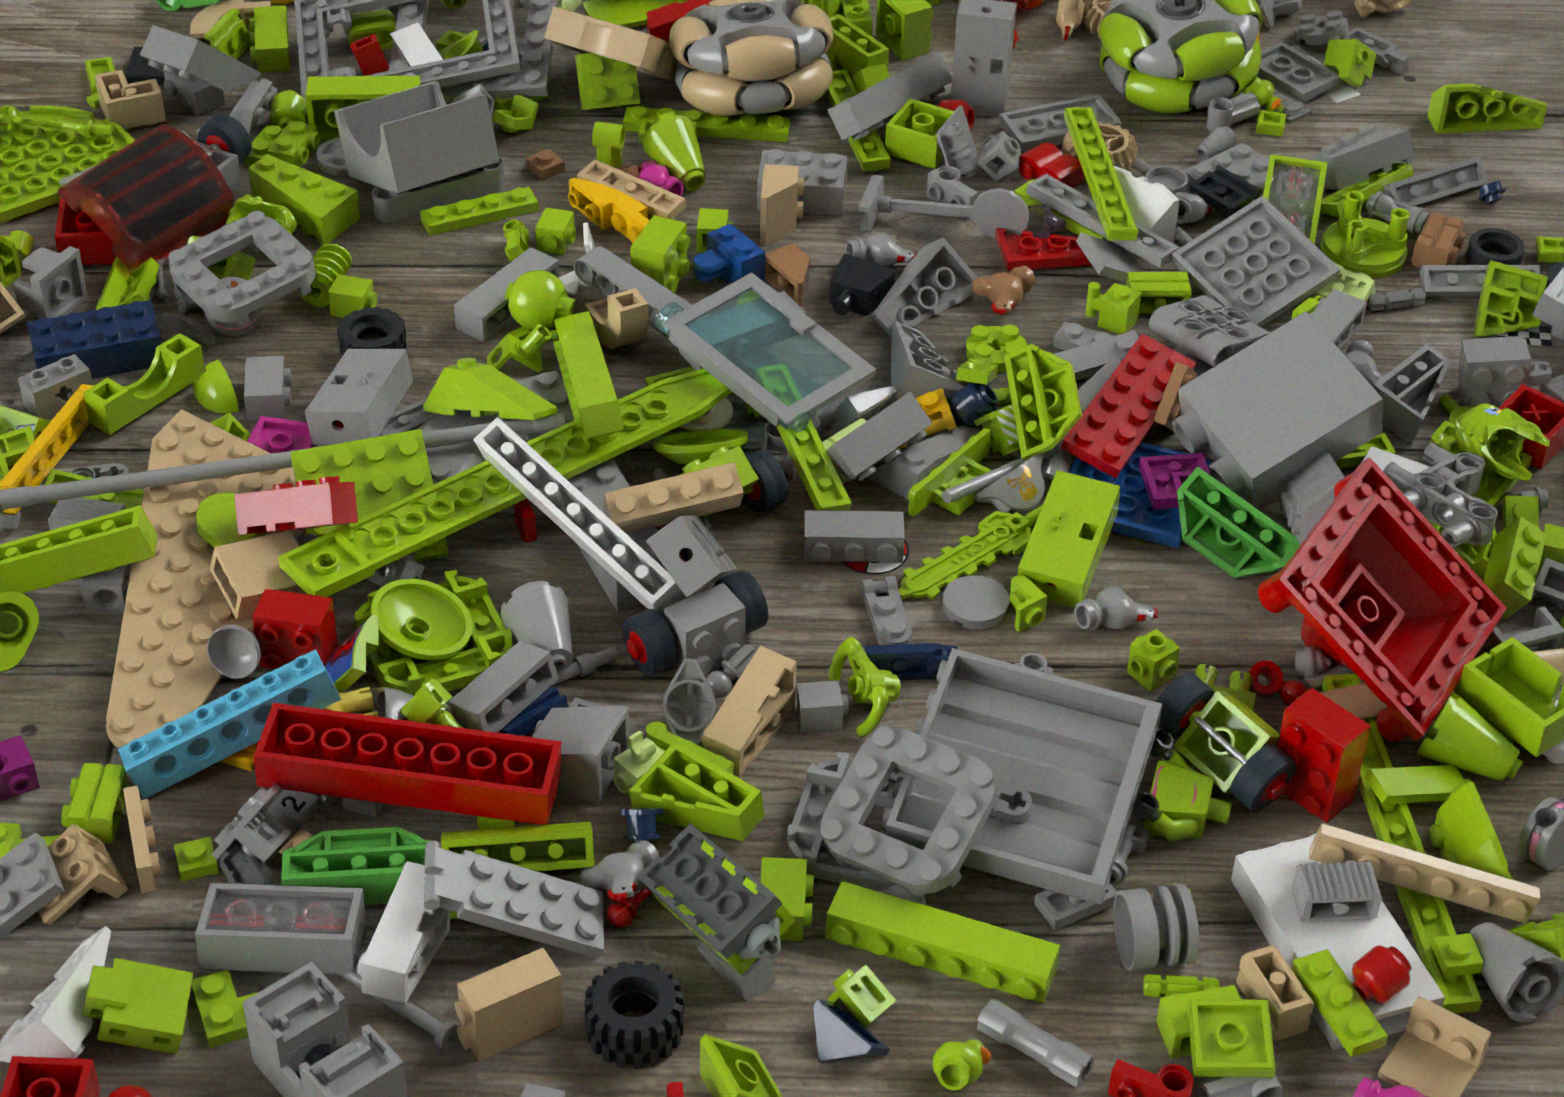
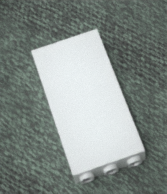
M1316 834L1236 855L1231 881L1270 946L1277 947L1291 969L1294 959L1328 949L1350 982L1353 983L1355 980L1351 972L1352 966L1359 958L1374 946L1382 945L1387 948L1393 946L1407 958L1411 965L1409 986L1387 1004H1378L1372 999L1368 1002L1364 1001L1387 1035L1406 1030L1412 1005L1418 996L1442 1007L1444 995L1382 899L1377 918L1300 921L1294 892H1292V884L1297 865L1317 862L1309 859V848ZM1314 1004L1312 1016L1332 1049L1344 1048Z

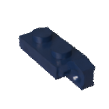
M938 643L864 646V652L879 670H889L892 674L897 675L899 680L933 679V674L938 673L941 661H948L952 648L958 649V647Z

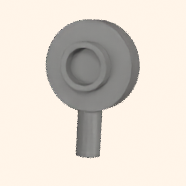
M1140 158L1133 162V168L1144 174L1149 183L1154 184L1158 182L1163 184L1173 194L1176 192L1186 193L1188 176L1181 169L1173 166L1152 167Z

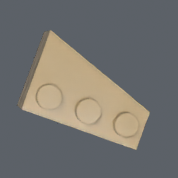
M761 645L701 736L703 748L733 762L734 774L738 776L744 772L795 712L797 661Z

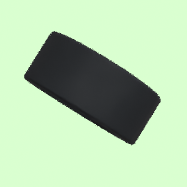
M1486 228L1478 230L1472 234L1469 240L1466 262L1468 265H1488L1492 260L1506 265H1521L1525 252L1524 242L1517 235L1503 229ZM1486 250L1497 251L1505 255L1503 256L1487 253Z

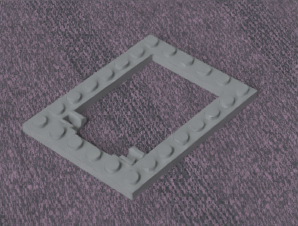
M294 0L301 93L305 101L308 77L357 76L355 68L342 67L329 70L326 37H330V32L334 31V24L340 23L344 26V29L352 27L351 14L419 0ZM482 0L489 50L367 76H420L421 85L436 81L439 82L441 88L521 71L511 0Z
M429 0L399 4L395 31L419 23L425 32ZM529 0L523 51H518L521 71L441 87L445 102H453V98L479 84L485 88L493 99L514 98V95H522L524 97L547 96L554 42L545 39L544 36L553 6L558 7V0ZM393 41L389 71L410 67L411 65L398 45Z

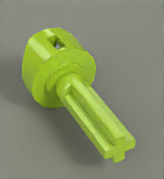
M433 678L424 684L415 693V696L401 708L402 714L408 721L463 728L449 712L445 711L448 707L446 704L453 697Z

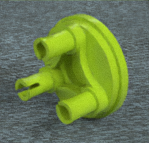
M1354 190L1351 193L1348 191L1345 195L1343 212L1339 215V220L1329 226L1322 235L1319 249L1333 263L1341 265L1345 270L1354 273H1364L1371 279L1384 278L1396 274L1405 266L1408 249L1406 242L1408 235L1406 228L1410 213L1402 208L1393 209L1391 211L1390 224L1375 219L1362 218L1360 214L1364 201L1363 193Z

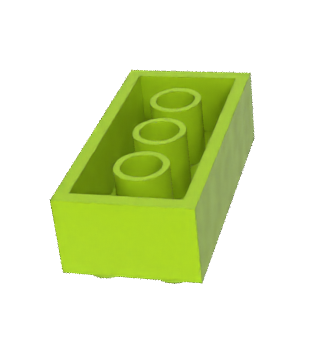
M420 76L308 77L305 94L308 123L317 125L320 142L339 138L335 110L420 86Z

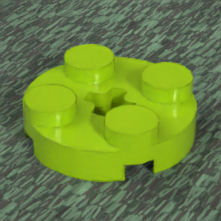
M977 325L971 329V335L967 338L966 358L967 360L974 356L991 358V364L998 365L997 373H1005L1007 371L1004 356L1027 346L1024 337L1019 334V328L1014 325H1004L1003 327Z

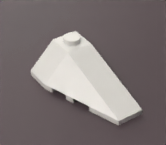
M1113 165L1134 222L1174 244L1180 200L1163 184L1158 182L1154 184L1149 183L1147 178H1136L1130 171Z
M107 926L79 945L54 975L56 980L31 1002L34 1008L23 1020H16L0 1041V1061L10 1063L12 1056L77 1058L85 1048L82 1041L90 1031L93 1017L82 1016V1010L93 965L104 967L111 935V930Z

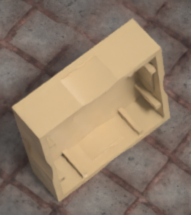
M553 6L544 36L545 39L581 54L594 53L635 65L636 71L676 83L675 71L678 61L673 56L668 42L647 33Z

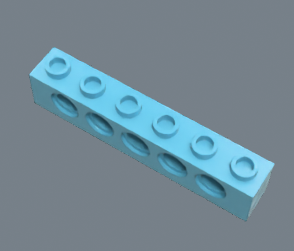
M315 649L206 705L198 707L196 710L172 722L164 724L162 727L138 739L132 740L118 748L127 774L134 785H138L139 793L143 799H146L258 742L273 703L323 709L341 700Z

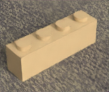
M733 462L604 493L602 507L604 514L622 531L628 534L669 524L678 516H702L740 507L744 492L735 463Z

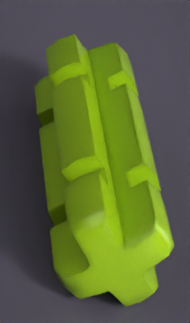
M1148 973L1143 978V994L1146 997H1160V994H1165V997L1175 993L1184 994L1206 990L1210 987H1220L1219 980L1212 977H1203L1202 981H1198L1196 976L1166 975V978H1161L1160 974Z

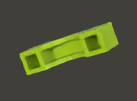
M179 333L156 347L152 364L138 381L127 386H121L107 377L83 392L89 422L111 435L187 387L195 379L198 380L205 372L201 345Z

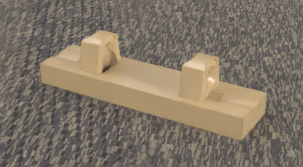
M595 159L577 174L578 179L603 184L638 200L648 207V220L653 215L673 220L678 213H681L686 208V198Z

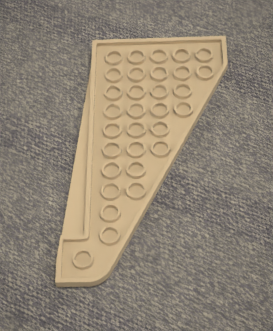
M181 409L153 437L147 471L271 453ZM292 467L144 488L141 506L158 537L155 557L143 562H134L131 565L106 716V733L116 747L120 748L132 740L138 739L204 705L223 677L213 667L208 658L206 648L209 637L216 629L224 625H236L248 629L253 625L252 616L236 620L210 571L214 547L206 542L197 531L196 511L198 506L207 497L218 493L231 492L241 494L273 490V485L293 483V487H296ZM306 530L291 531V533L295 537L296 535L306 534ZM280 532L268 533L266 535H271Z

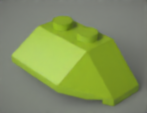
M1029 344L1004 356L1021 458L1024 461L1036 454H1042L1053 449L1082 417L1073 365L1033 344Z
M1469 779L1461 780L1438 809L1435 824L1430 827V840L1433 847L1438 848L1441 859L1514 880L1508 871V863L1473 781Z

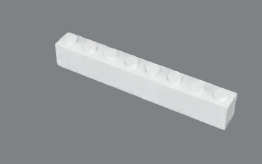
M497 417L473 439L483 457L646 608L654 609L664 617L665 607L686 598L669 572L501 419Z

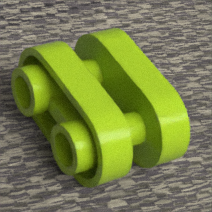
M376 10L351 15L352 27L344 29L349 45L375 33L382 50L393 48L394 39L390 33L395 32L397 21L391 11Z

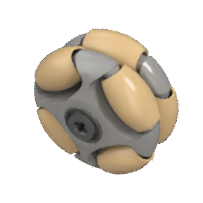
M714 0L709 3V6H706V4L699 6L678 19L670 30L669 45L673 56L678 61L675 71L676 84L683 98L689 104L699 110L717 116H734L745 112L748 114H765L777 112L781 109L806 107L823 96L833 80L831 64L825 53L831 46L834 35L830 18L821 8L798 0Z

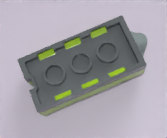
M691 823L669 844L672 849L663 858L658 855L637 876L661 905L740 976L759 957L763 959L777 957L781 951L780 936L796 921L775 894Z

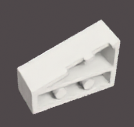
M407 861L368 949L361 955L358 962L357 973L361 975L362 993L406 1004L450 931L449 909L439 907L435 910H428L424 907V879L426 876L424 865Z

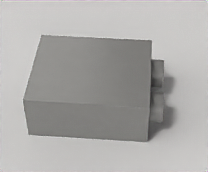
M1305 311L1178 388L1181 416L1172 421L1177 437L1190 453L1203 448L1214 461V463L1209 465L1210 475L1235 494L1240 493L1249 504L1259 509L1280 496L1281 492H1286L1287 482L1322 453H1330L1334 461H1337L1381 434L1383 427V398Z

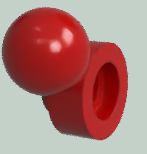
M1259 661L1247 672L1253 679L1250 691L1256 693V696L1269 697L1277 692L1280 694L1282 701L1289 706L1308 691L1306 685L1299 680L1284 681L1282 670L1272 661ZM1259 675L1267 679V685L1259 683Z

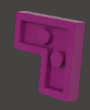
M1203 453L1140 457L1139 469L1153 509L1178 508L1177 490L1197 466L1209 475L1211 474Z

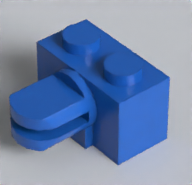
M732 224L722 226L707 233V251L694 256V276L696 279L709 282L720 277L726 283H733L752 272L759 279L765 281V251Z

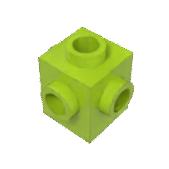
M1157 628L1144 636H1139L1130 646L1127 673L1151 692L1176 678L1180 647Z

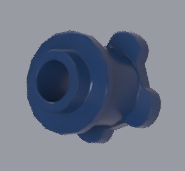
M663 808L620 809V815H627V835H624V839H631V844L645 840L653 845V839L660 838V834L656 833V814H663Z

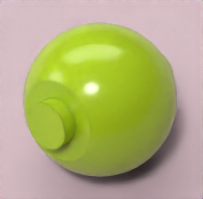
M532 270L523 273L516 279L515 283H509L505 294V299L509 300L508 307L512 317L518 324L530 330H533L537 324H541L542 328L546 327L547 329L554 327V319L572 315L575 305V299L567 296L566 287L563 282L554 274L544 270Z

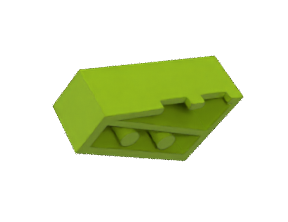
M676 741L670 745L629 790L633 809L663 808V814H656V821L684 828L691 823L701 832L744 841L765 817L762 793L759 789Z

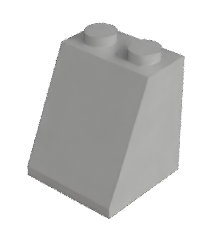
M619 705L551 708L545 719L537 723L533 738L562 741V773L557 788L558 793L600 806L614 784V757L629 749L627 739L630 736L629 707Z

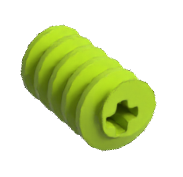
M329 243L320 246L316 250L313 261L317 275L310 284L311 291L304 296L301 295L307 303L316 307H326L329 304L328 291L338 274L347 275L352 265V257L345 248Z

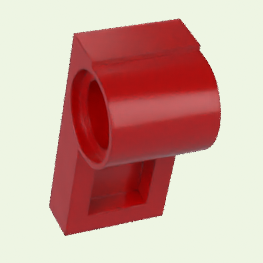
M1117 1059L1111 1070L1108 1095L1112 1097H1191L1194 1080L1191 1072L1178 1064L1165 1065L1157 1074Z

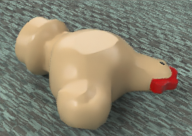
M1059 0L1056 22L1062 31L1064 41H1068L1072 32L1081 25L1085 6L1083 0Z

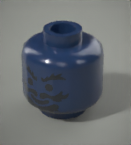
M971 382L952 396L951 404L953 408L951 413L959 425L965 424L968 427H976L975 420L996 411L998 399L988 384Z

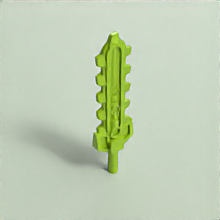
M1043 505L1024 516L1018 512L1010 514L995 511L978 523L977 531L979 534L974 537L967 535L960 537V545L955 548L950 546L941 548L940 552L942 555L936 559L931 557L922 559L923 566L917 570L911 567L903 570L905 577L901 582V588L898 590L901 599L927 597L933 600L940 595V588L943 586L947 587L949 583L962 575H975L978 572L977 566L981 564L988 567L996 562V555L999 553L1008 556L1011 553L1017 555L1024 552L1031 536L1030 527L1036 524Z

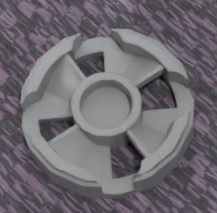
M340 137L328 140L319 146L316 152L317 164L324 173L338 176V171H348Z

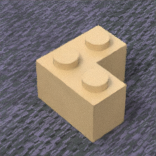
M122 70L95 75L99 103L105 118L109 122H115L126 131L133 127L152 126L166 121L162 92L156 79L128 84Z

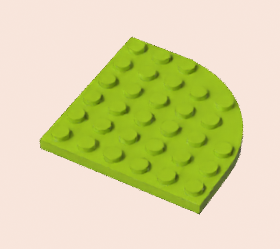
M30 106V111H20L23 117H34L36 119L69 121L87 125L89 120H92L93 123L112 125L113 130L111 136L92 134L89 137L86 131L42 127L40 125L31 126L23 123L19 128L11 132L3 131L0 128V223L8 222L27 213H34L41 208L53 204H58L62 187L60 185L61 179L141 146L121 126L115 122H109L107 118L103 121L94 118L93 113L89 111L62 106Z

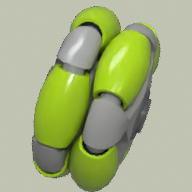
M1112 0L1099 25V35L1102 43L1099 54L1100 67L1106 73L1113 87L1126 96L1128 101L1140 108L1153 112L1191 111L1194 105L1196 109L1208 107L1209 102L1214 98L1222 97L1228 99L1235 97L1252 84L1254 76L1258 74L1260 69L1262 51L1256 38L1263 20L1259 5L1256 0Z

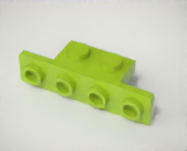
M126 243L120 245L95 310L103 307L126 305L136 301H149L151 298L149 294L157 281L156 274L160 265L152 258L144 261Z
M984 428L976 436L970 437L964 446L958 451L952 452L946 461L940 466L933 468L927 477L911 487L907 496L909 515L915 517L931 502L960 515L976 501L974 499L975 495L983 489L951 503L944 502L942 492L992 471L979 464L989 454L991 430Z

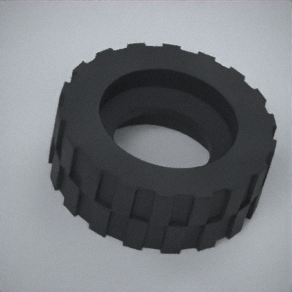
M380 307L362 308V310H355L351 314L346 315L339 322V349L343 355L347 349L407 348L404 320L402 317H399L398 313L392 312L390 309H381ZM368 334L386 335L382 339L373 341L358 339Z

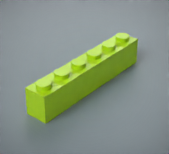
M139 505L0 544V593L8 591L26 593L40 588L46 589L54 584L78 580L84 576L101 571H111L116 567L134 562H143L155 557L158 535L144 509Z
M844 881L841 882L826 916L827 939L1040 1003H1045L1058 967L1059 944Z

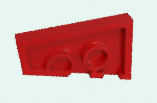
M996 228L995 238L1007 271H1012L1015 267L1027 266L1030 269H1052L1092 265L1077 244L1076 240L1078 237L1052 234L1048 238L1033 236V232L1022 231L1021 235L1006 234L1005 228Z

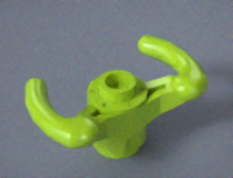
M848 637L834 654L829 669L828 681L839 680L840 682L842 670L848 657L853 670V675L848 680L849 694L856 703L873 704L869 716L856 728L857 735L865 737L873 732L881 722L888 702H894L898 699L901 684L897 675L892 674L889 670H879L870 661L856 638Z

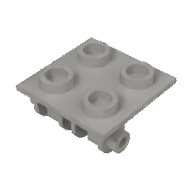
M961 105L936 134L938 145L941 147L945 158V166L957 168L961 174H965V177L968 178L976 174L977 166L974 159L978 153Z

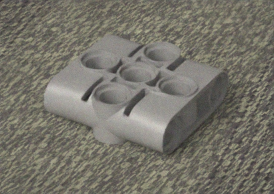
M1206 295L1159 307L1153 312L1149 320V328L1174 343V350L1183 354L1187 358H1198L1211 367H1215L1269 334L1268 331L1248 320L1249 314L1246 311L1236 307H1225Z

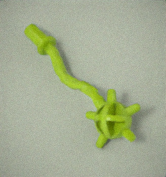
M11 105L0 108V128L6 132L15 131L23 123L31 126L40 125L42 127L86 131L89 137L92 134L112 135V125L93 123L92 120H89L87 125L69 121L36 119L34 117H23L20 111Z

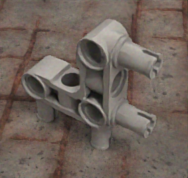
M1431 443L1424 450L1426 455L1422 459L1432 464V467L1414 474L1394 462H1390L1385 467L1383 472L1403 491V494L1428 520L1444 528L1441 532L1443 534L1442 537L1453 549L1466 542L1476 546H1484L1490 543L1498 511L1494 506L1483 500L1472 497L1473 494L1478 492L1485 466V460L1481 456L1469 452L1452 454L1440 448L1437 444Z

